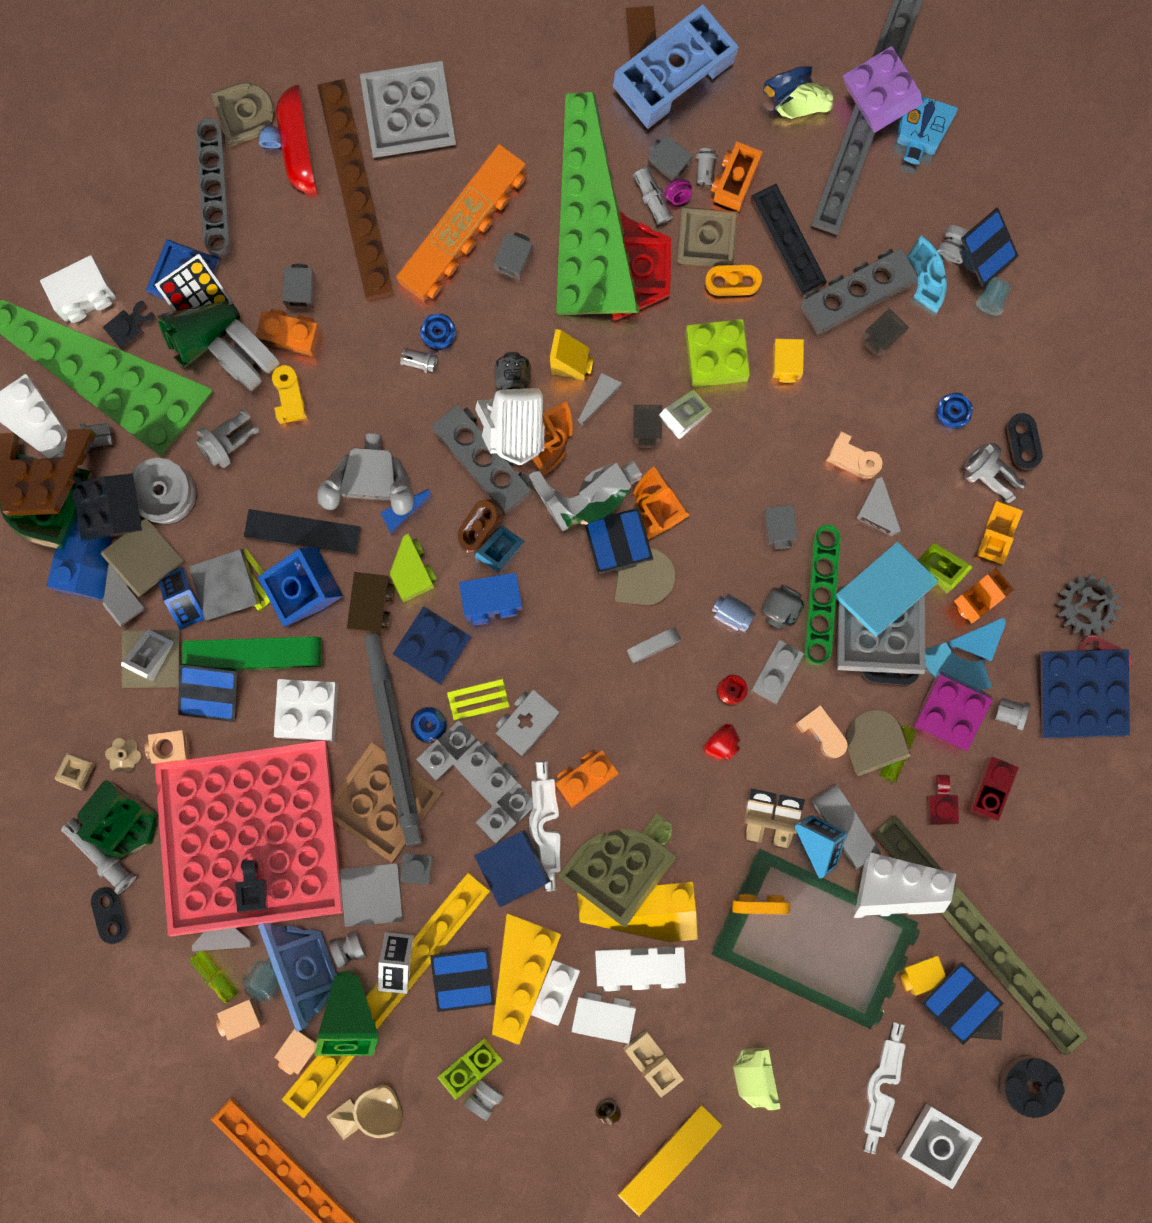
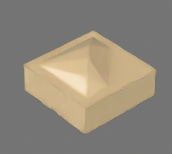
M66 753L54 779L83 791L95 765L88 760Z
M351 1098L326 1116L343 1140L359 1129L353 1116L355 1103Z

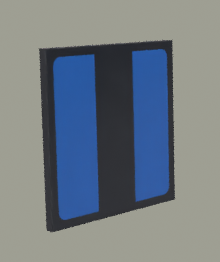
M995 208L961 237L965 249L959 253L966 269L976 273L981 287L985 286L1019 256L999 208Z
M639 507L608 515L590 524H584L598 574L613 570L618 572L636 567L639 563L654 560Z
M180 663L178 715L235 722L237 670Z
M488 948L430 955L437 1012L495 1005Z
M960 962L921 1002L962 1045L1004 1004L963 962Z

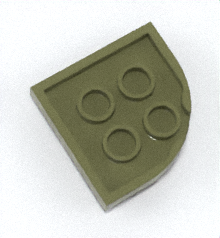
M620 829V831L606 834L602 832L589 839L576 851L558 875V878L620 925L626 927L677 857L654 839L639 831Z

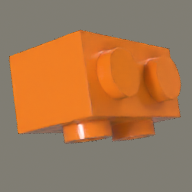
M737 141L733 151L727 150L722 162V166L726 168L722 177L716 176L711 191L715 192L713 202L738 212L740 211L760 164L762 151Z
M271 309L270 312H261L256 337L266 347L314 357L321 330L311 317L298 315V318L288 317L284 311Z
M593 749L580 759L583 763L575 770L570 766L557 775L559 781L555 785L571 808L619 775L603 750L596 753Z

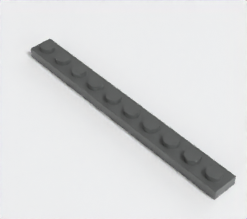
M893 0L873 57L892 46L900 60H902L923 0ZM856 104L811 225L836 235L839 233L875 134Z

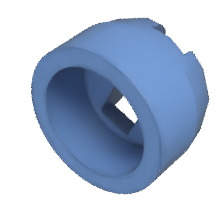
M275 126L263 128L259 135V145L265 148L281 147L279 129Z

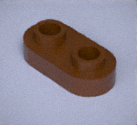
M487 499L475 504L458 531V540L463 548L467 550L480 549L491 537L503 516L502 508L497 501ZM475 531L478 534L477 539L474 536Z

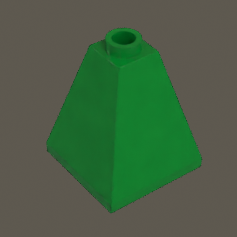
M351 971L338 972L337 976H334L315 1046V1056H373L378 1041V1031L359 977L354 976V972Z

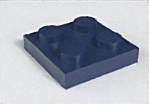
M423 606L393 652V655L442 685L472 636Z

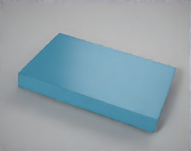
M896 542L838 592L836 599L877 637L937 585L938 580L900 543Z

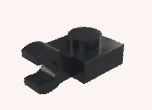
M242 861L244 881L235 882L237 912L268 910L267 884L264 879L257 880V861Z

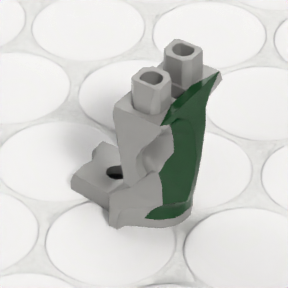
M633 460L621 468L615 462L592 471L584 479L579 494L573 498H567L550 486L540 471L527 474L547 510L562 531L576 524L596 522L611 514L631 493V485L641 480L642 476Z

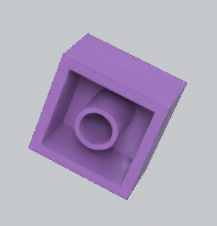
M892 46L842 75L848 92L874 133L923 104L919 88Z

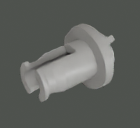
M241 409L237 416L227 419L211 432L205 427L197 431L199 439L195 441L196 445L211 465L216 466L219 464L223 468L230 464L228 454L246 442L250 435L259 432L256 425L253 426L249 423L229 439L226 437V435L251 418L245 410Z
M996 443L982 444L966 460L964 464L966 469L964 478L971 483L980 479L995 493L1002 495L1006 503H1010L1017 496L994 477L998 472L1015 488H1024L1026 482L1023 479L1020 480L1015 472L998 458L1001 448Z

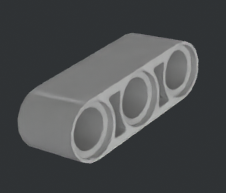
M836 784L811 798L814 807L823 821L847 832L842 850L855 869H859L865 864L870 853L881 854L878 846Z

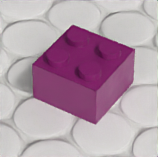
M938 671L915 717L914 725L927 733L968 751L993 698L990 694Z

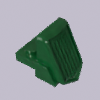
M105 780L79 811L78 819L83 825L76 834L83 841L100 847L106 854L123 860L126 855L134 854L151 845L156 826L155 818L158 814L139 799L126 794L114 783Z

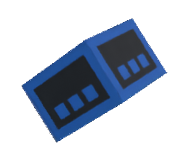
M184 567L169 573L158 582L163 601L180 630L205 620L200 602Z

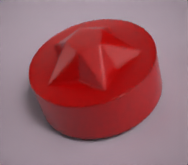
M734 674L723 678L717 688L721 700L730 705L744 700L748 692L744 679Z

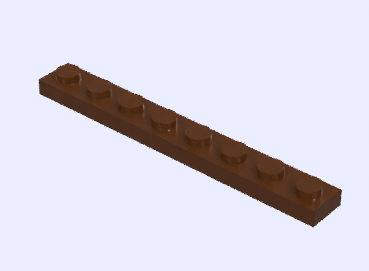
M345 79L318 84V91L366 300L393 295L394 292Z

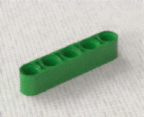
M832 525L819 527L812 539L803 651L804 659L812 666L823 665L828 661L832 653L841 540L838 529ZM824 532L831 534L834 539L833 545L824 546L821 544L819 535ZM824 560L830 563L831 573L821 574L817 569V562ZM825 589L829 594V601L826 603L818 602L815 598V590ZM813 618H824L827 622L826 630L817 631L812 625ZM813 645H819L824 649L825 656L823 659L816 660L811 656L810 649Z
M322 637L182 641V664L231 670L322 667Z

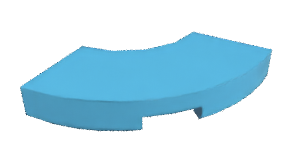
M921 235L907 255L910 264L918 276L917 289L913 298L937 313L946 293V273L943 260L937 249L928 239Z
M946 642L925 649L926 668L934 677H936L938 671H941L980 690L992 688L983 660L971 662L961 659L951 651Z

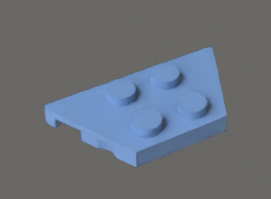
M272 923L260 924L258 927L296 1032L305 1029L309 1025L308 1022L326 1004L334 976H337L321 931L311 929L301 930L294 926L282 927L272 925Z

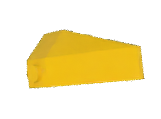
M693 882L656 885L626 927L620 925L581 894L577 893L579 919L582 923L666 942L698 939Z

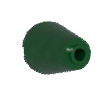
M227 301L163 313L157 318L160 319L158 325L169 349L172 348L174 352L178 353V355L174 356V359L183 368L208 350L207 346L217 337L224 338L227 335L226 328L235 319L239 320L240 315L234 304L229 305Z

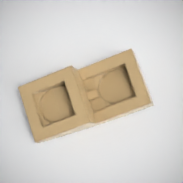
M646 1030L623 1047L624 1051L661 1098L684 1080Z

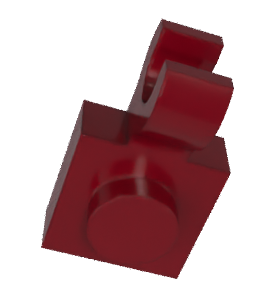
M936 775V795L928 796L929 825L959 824L958 795H949L950 775Z

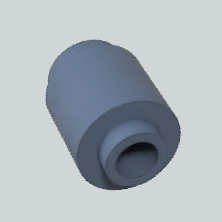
M727 594L725 598L719 596L712 608V611L716 613L714 619L735 631L741 630L744 633L756 614L750 610L751 606L730 594Z

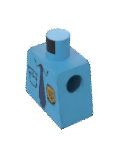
M921 96L923 104L900 117L897 143L907 146L904 156L905 161L912 164H920L923 152L931 155L935 154L957 113V107Z

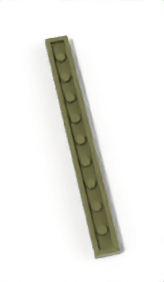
M893 815L873 833L893 858L943 870L896 815ZM954 884L952 901L945 912L941 914L1064 1056L1069 1055L1088 1036L958 886Z

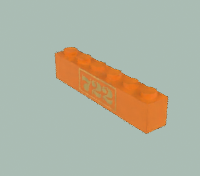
M498 144L396 276L398 283L423 302H426L429 297L435 298L442 288L440 283L445 276L448 275L450 277L458 268L459 262L457 261L462 254L465 253L467 255L476 244L474 239L479 232L482 231L484 233L493 222L491 217L496 210L499 209L501 211L510 200L508 195L513 188L516 187L518 189L527 178V174H525L527 172L526 163Z

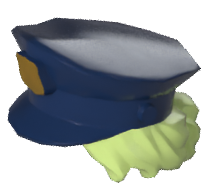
M800 66L777 74L765 81L763 85V94L772 97L775 102L773 111H778L782 116L790 119L815 112L830 111L833 107V94L828 87L821 86L819 83H813L811 79L812 66Z

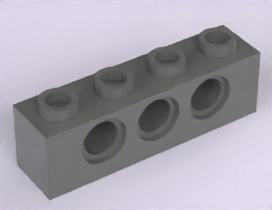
M902 248L895 252L893 249H889L877 257L878 261L870 265L868 262H864L853 269L854 273L846 278L840 275L828 283L829 287L822 291L816 288L803 296L805 300L802 301L800 308L816 336L915 284L918 276ZM878 271L887 273L889 281H878L875 273ZM854 284L861 285L865 293L863 295H855L851 292L850 286ZM830 297L836 298L840 303V307L836 309L829 308L825 300Z
M457 404L432 425V429L487 495L500 504L502 512L506 516L532 495L529 488L532 483L522 471L517 474L511 467L513 463L501 458L497 453H491L492 460L486 465H481L476 461L478 454L481 452L490 453L482 437L483 430L480 431L474 424L477 421L474 414L467 407L463 410ZM463 431H470L474 434V437L469 443H461L458 440L459 434ZM505 473L509 475L510 482L506 486L496 485L494 479L498 474Z

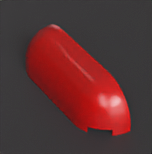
M298 84L288 88L279 98L276 107L277 123L281 136L285 172L289 182L304 193L315 195L318 193L301 87Z

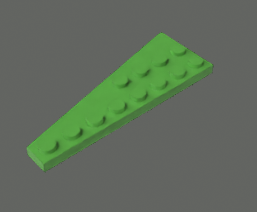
M593 92L567 93L565 98L556 313L559 315L639 313V305L637 304L634 291L635 284L629 266V255L626 252L623 237L624 231L619 206L612 184V172L609 169L606 155L607 148L606 144H604L601 130L602 124L596 95Z
M1 299L0 334L162 458L214 394L210 388L5 300Z

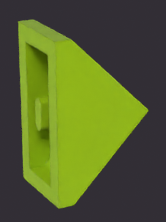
M933 543L917 560L938 580L937 584L946 593L950 592L972 569L969 563L936 543Z

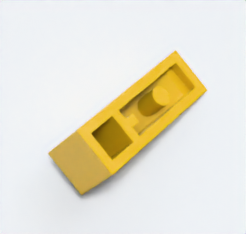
M555 329L550 354L551 375L584 381L586 373L591 374L594 357L589 356L590 348L564 331Z

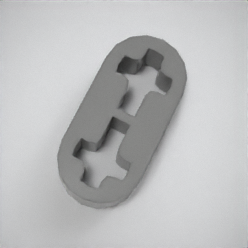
M676 627L633 646L627 650V653L634 664L680 642L681 638Z

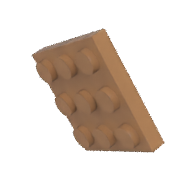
M371 742L332 797L334 822L393 863L406 845L404 832L400 828L386 753ZM409 769L421 823L442 794V791Z

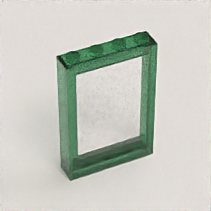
M760 848L757 849L735 900H738L739 894L756 895V900H767V895L785 896V901L791 902L790 914L733 913L731 906L710 954L868 1029H871L873 1024L878 1026L884 1014V1010L881 1009L884 999H890L896 987L893 979L897 971L902 972L907 963L908 956L905 955L909 945L914 946L919 936L920 930L916 929L919 922L899 913L891 914L890 916H881L880 914L854 918L858 894L824 878L819 879L818 875Z

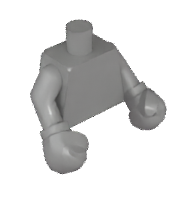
M365 434L364 449L352 448L350 454L342 457L332 470L330 477L319 486L317 492L318 503L324 509H336L342 494L343 497L390 500L392 509L397 515H405L412 510L414 495L409 485V476L401 461L393 457L391 451L381 450L382 435Z

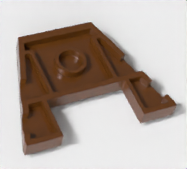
M91 428L68 430L63 457L16 460L20 437L15 433H0V502L2 512L7 516L59 514L74 483L72 477L78 465L83 464L86 458L84 452L89 442L93 443L96 433Z

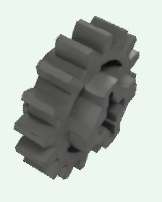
M1094 574L1088 575L1087 581H1085L1082 575L1076 577L1077 584L1072 580L1067 582L1066 584L1070 590L1062 589L1060 594L1065 598L1057 602L1058 606L1064 608L1063 611L1058 613V616H1066L1067 618L1063 625L1065 627L1071 624L1074 625V634L1082 629L1084 637L1090 636L1091 630H1093L1096 636L1102 634L1101 627L1105 630L1111 629L1112 626L1109 620L1117 621L1119 617L1114 614V611L1121 609V606L1115 604L1114 601L1120 597V594L1112 595L1111 593L1114 585L1111 584L1106 587L1104 585L1105 577L1095 581ZM1092 588L1099 590L1103 595L1101 596L1093 592ZM1077 591L1078 599L1074 605H1071V599ZM1087 601L1089 603L1099 602V604L1095 605L1092 609H1079V607L1083 606L1084 603H1086ZM1107 605L1106 614L1104 618L1101 620L1102 617L1100 613L1103 607ZM1075 615L1084 618L1086 623L1079 621Z

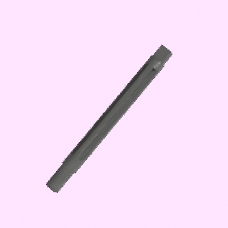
M369 634L364 636L370 664L368 669L400 828L404 832L406 845L410 847L422 844L419 830L421 824L389 667L385 663L379 634Z

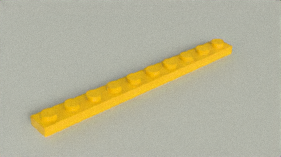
M467 873L415 936L408 991L430 966V955L439 954L489 894L490 890L471 874ZM378 983L366 996V1000L376 1029L380 1027L406 994L378 991ZM317 1056L281 1100L302 1118H305L355 1056Z

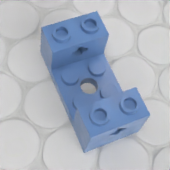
M702 4L615 71L613 88L646 128L649 129L670 112L674 99L707 74L714 79L732 65L739 47ZM673 55H679L684 59L685 63L681 67H674L669 63V58Z

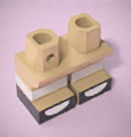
M752 788L749 789L744 823L747 824L746 840L762 843L764 829L769 828L775 830L772 845L788 848L793 834H797L794 826L799 823L805 799L781 794L777 795L776 793ZM775 804L773 819H771L773 806Z

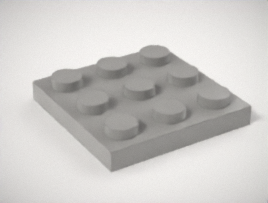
M443 61L360 74L373 158L456 145Z
M839 586L838 592H840L845 586ZM925 595L877 637L838 601L837 670L924 674L926 670Z

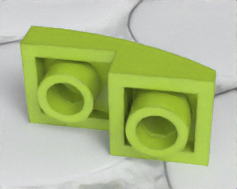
M484 1038L437 1078L456 1100L503 1060Z

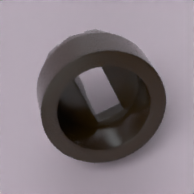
M607 1099L597 1106L596 1116L603 1124L612 1126L620 1120L621 1111L614 1100ZM611 1109L612 1113L607 1115L606 1112Z

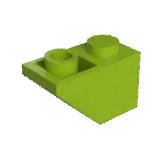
M409 534L403 536L390 571V576L404 603L434 589L432 581L436 580L430 564L424 566L420 555L424 554V551L418 539L412 540Z

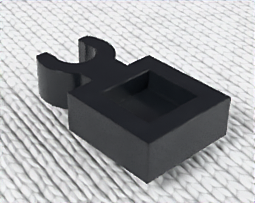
M143 301L135 304L133 313L130 315L125 310H122L103 326V329L121 350H124L144 333L139 327L141 324H149L156 317L153 312H150L147 316L140 315L141 310L147 306Z

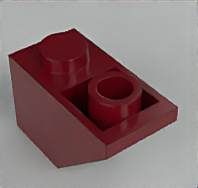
M995 757L986 758L976 784L971 811L999 821L1019 767Z

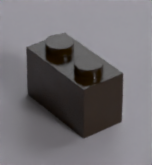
M354 572L347 629L349 631L383 635L384 628L389 629L391 612H387L388 600H393L395 584L390 583L391 579L389 576Z

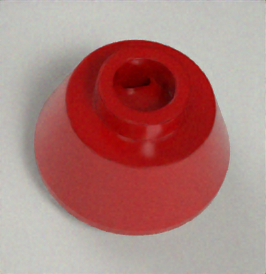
M724 724L704 745L705 753L719 760H722L724 757L730 760L741 749L737 745L740 742V738L732 724Z

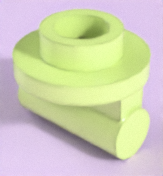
M655 813L641 833L651 837L660 845H665L671 838L672 826Z

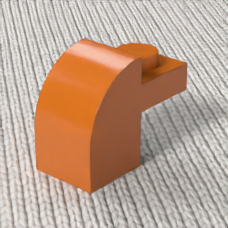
M995 568L955 599L954 602L961 616L974 623L988 610L1007 597L1014 589L1000 571Z

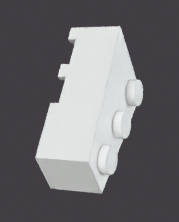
M24 374L0 391V423L47 458L63 457L68 430L35 382L27 374Z
M870 853L863 867L854 918L880 914L881 916H890L897 913H908V915L943 913L952 901L956 874Z
M683 946L595 950L597 986H603V991H620V985H632V990L650 989L649 984H661V988H678V983H686Z

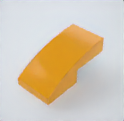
M995 500L976 555L1004 565L1023 510Z

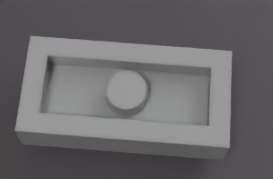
M779 640L751 691L777 704L804 653Z

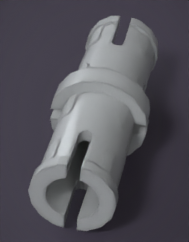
M644 167L635 172L633 176L642 191V199L651 209L657 225L671 220L674 216L668 208L663 197L664 192L655 182L650 168Z

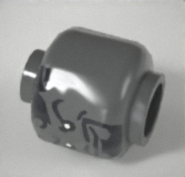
M507 352L504 356L497 359L494 365L496 387L499 390L528 389L531 385V364L529 360L518 352Z
M783 584L780 588H772L762 606L763 613L768 616L766 622L779 629L783 625L793 626L804 608V602L800 599L802 594Z

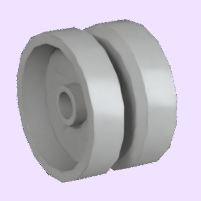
M235 319L226 328V334L235 345L232 346L224 338L217 337L207 347L219 360V364L235 380H239L250 391H253L262 382V379L252 366L255 364L263 372L270 374L280 363L250 330Z
M157 457L144 460L133 469L132 473L141 516L154 523L167 525L179 522L190 513L195 505L197 492L194 480L185 469L169 459ZM163 487L164 492L160 494L158 491Z

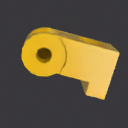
M287 365L277 367L273 371L272 381L279 391L282 406L274 408L276 419L279 424L307 418L298 376Z

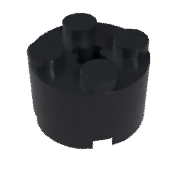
M1017 1057L1011 1060L1001 1073L1000 1094L1002 1099L1011 1109L1026 1117L1039 1118L1050 1114L1058 1107L1065 1092L1063 1080L1058 1070L1051 1063L1038 1057ZM1029 1080L1034 1083L1036 1082L1034 1092L1027 1091L1029 1088L1027 1082Z

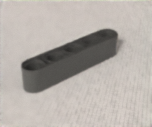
M205 118L196 126L203 242L210 255L224 259L230 255L233 247L225 135L216 120ZM208 130L217 131L216 136L212 139L204 138ZM210 157L219 158V161L216 165H206V162ZM212 184L221 185L220 190L214 194L208 193V188ZM213 212H223L221 219L218 221L209 220ZM222 238L225 240L221 248L213 249L211 247L215 239Z

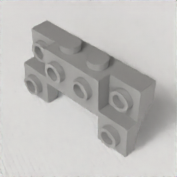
M458 720L416 760L436 781L453 765L492 805L476 823L497 843L533 809V798L514 779L518 774L507 762L502 766L495 759L498 753L487 741L482 745Z

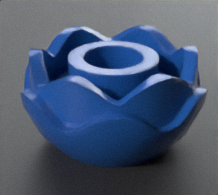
M446 314L429 315L425 318L420 328V334L428 346L444 348L453 341L456 327ZM437 329L441 330L439 334L436 333Z
M955 392L945 395L938 404V417L948 427H962L971 420L973 405L961 393ZM952 409H957V413H953Z
M434 707L419 709L411 720V730L415 737L422 742H435L444 734L447 728L446 718L439 709ZM427 722H431L430 727H426Z

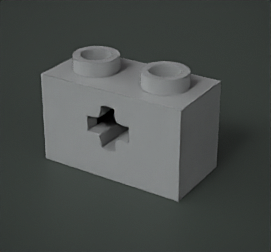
M534 690L530 694L525 691L515 702L518 708L510 716L506 713L496 724V727L499 729L496 735L522 757L560 714L558 710ZM530 714L532 716L530 720L533 724L532 727L525 726L521 729L519 727L521 724L519 717L521 715L527 717Z

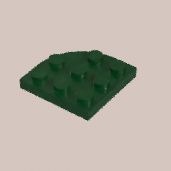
M18 453L16 456V460L39 459ZM77 468L72 477L74 480L73 484L91 480L93 475L89 470ZM72 487L59 514L7 516L2 512L0 502V511L4 520L17 535L30 542L61 550L65 547L77 517L76 506L72 498Z

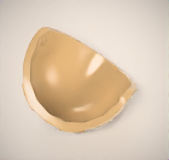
M387 1085L372 1087L364 1092L355 1102L353 1109L354 1120L358 1128L366 1135L374 1138H385L400 1131L402 1110L398 1098L391 1087Z

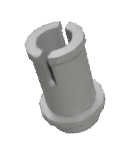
M701 148L699 153L696 154L698 159L696 183L702 185L705 182V185H713L715 160L718 159V155H716L715 149Z
M404 347L402 355L413 357V359L401 357V365L422 369L427 374L429 371H435L438 356L433 355V351L425 353Z

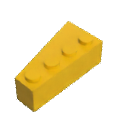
M507 913L492 1035L518 1045L520 1044L562 933Z

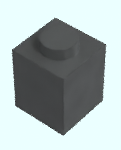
M668 135L662 141L657 139L648 150L650 154L648 164L670 182L679 179L692 164L693 155Z
M517 232L514 235L506 233L493 263L494 270L521 280L533 252V243L529 242L530 238Z
M292 264L291 268L284 267L282 300L286 307L314 308L315 273L313 269L308 268L306 264Z
M794 505L765 508L763 515L767 546L774 545L775 549L791 548V543H796L798 539Z
M403 853L400 882L431 885L434 856Z

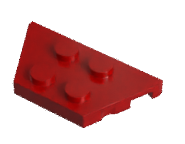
M620 212L626 252L629 255V266L640 310L670 296L672 238L661 232H655L649 226L641 222L638 223ZM613 313V320L621 319L632 313Z

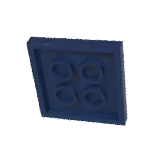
M1128 649L1040 651L1041 733L1043 738L1130 736Z

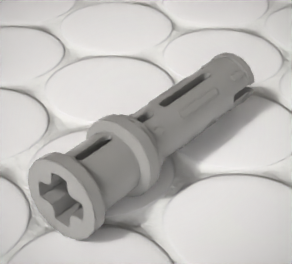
M75 818L67 822L69 826L64 825L61 828V831L98 867L97 874L100 877L104 876L115 887L114 891L117 894L122 893L134 882L136 875L134 873L130 874L119 863L120 859L106 854L96 845L83 841L76 834L81 825Z

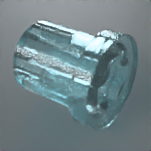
M998 278L991 279L983 295L978 297L976 305L988 314L1001 315L1004 311L1003 304L1011 289L1010 285Z

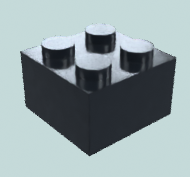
M133 473L103 476L72 485V498L76 506L77 528L80 532L81 541L110 538L142 531Z

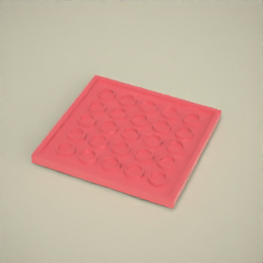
M325 740L155 764L167 930L169 936L343 913L328 751ZM242 861H257V880L264 879L267 884L268 910L237 912L235 882L244 881Z

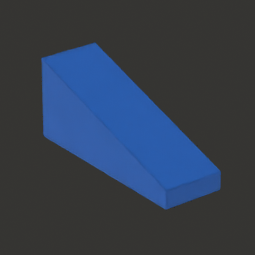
M429 489L414 495L412 510L405 515L395 514L392 507L380 512L391 535L431 497Z

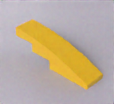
M702 1105L699 1106L665 1144L651 1156L618 1196L640 1216L703 1149L722 1125Z

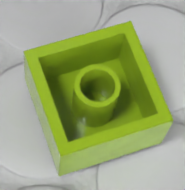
M743 319L686 326L685 335L692 388L748 382L750 373Z

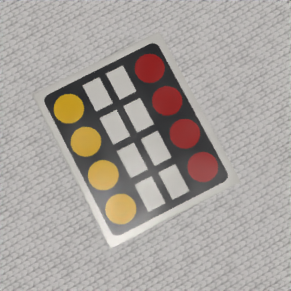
M200 254L155 284L173 311L227 301L229 305L233 304V301Z

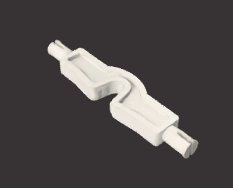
M536 761L537 779L532 780L533 809L529 816L528 827L531 839L536 844V853L551 881L544 885V891L557 890L555 872H560L561 870L560 834L555 830H543V824L546 821L556 819L559 816L555 796V781L548 778V761Z
M893 1022L890 1040H884L879 1065L872 1072L867 1083V1098L870 1104L864 1125V1132L868 1134L864 1152L876 1154L879 1137L885 1136L888 1121L895 1104L893 1096L880 1092V1085L882 1083L898 1084L901 1077L902 1060L905 1051V1044L901 1043L905 1025Z

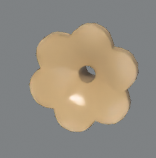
M117 738L113 741L112 747L108 748L105 752L106 758L110 761L109 766L113 771L122 770L130 773L135 769V764L139 763L142 759L141 752L137 750V742L132 739L125 741L122 738Z

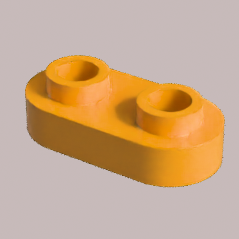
M752 265L715 266L708 271L705 279L707 290L716 296L752 295L759 290L762 283L761 272ZM749 277L753 283L748 286L744 285L742 279ZM721 278L724 280V285L717 286L714 280Z
M739 894L738 900H733L732 912L743 914H790L791 902L785 901V896L767 895V900H756V895Z

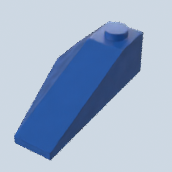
M76 517L64 549L56 548L46 587L54 591L103 601L109 563L101 553L112 544V538L81 541L80 532L77 528L78 519Z

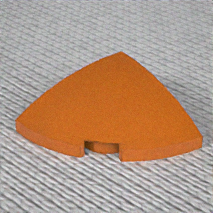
M567 401L543 412L545 448L544 451H541L539 455L530 460L536 470L541 472L542 476L555 469L567 453L564 449L567 439L572 436L573 431L572 415Z
M655 466L648 470L637 484L633 495L637 497L634 508L639 507L649 540L675 526L690 514Z

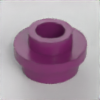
M675 179L668 184L664 195L674 205H680L691 198L692 186L687 179Z

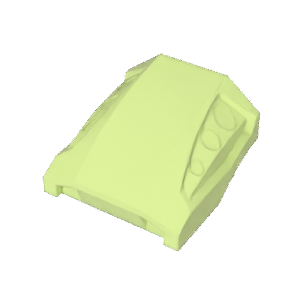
M766 1047L741 1050L733 1066L739 1096L753 1108L781 1109L769 1049Z

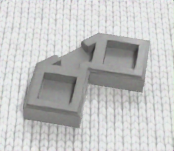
M109 564L103 606L121 627L141 613L144 607L129 590L126 582Z

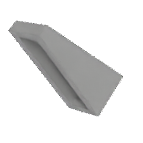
M601 373L578 419V423L584 425L622 387V382Z

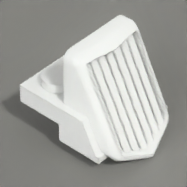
M540 389L499 390L493 399L477 400L475 410L484 426L482 437L490 454L497 453L503 459L517 465H522L539 455L541 451H544L545 425L543 424V394Z

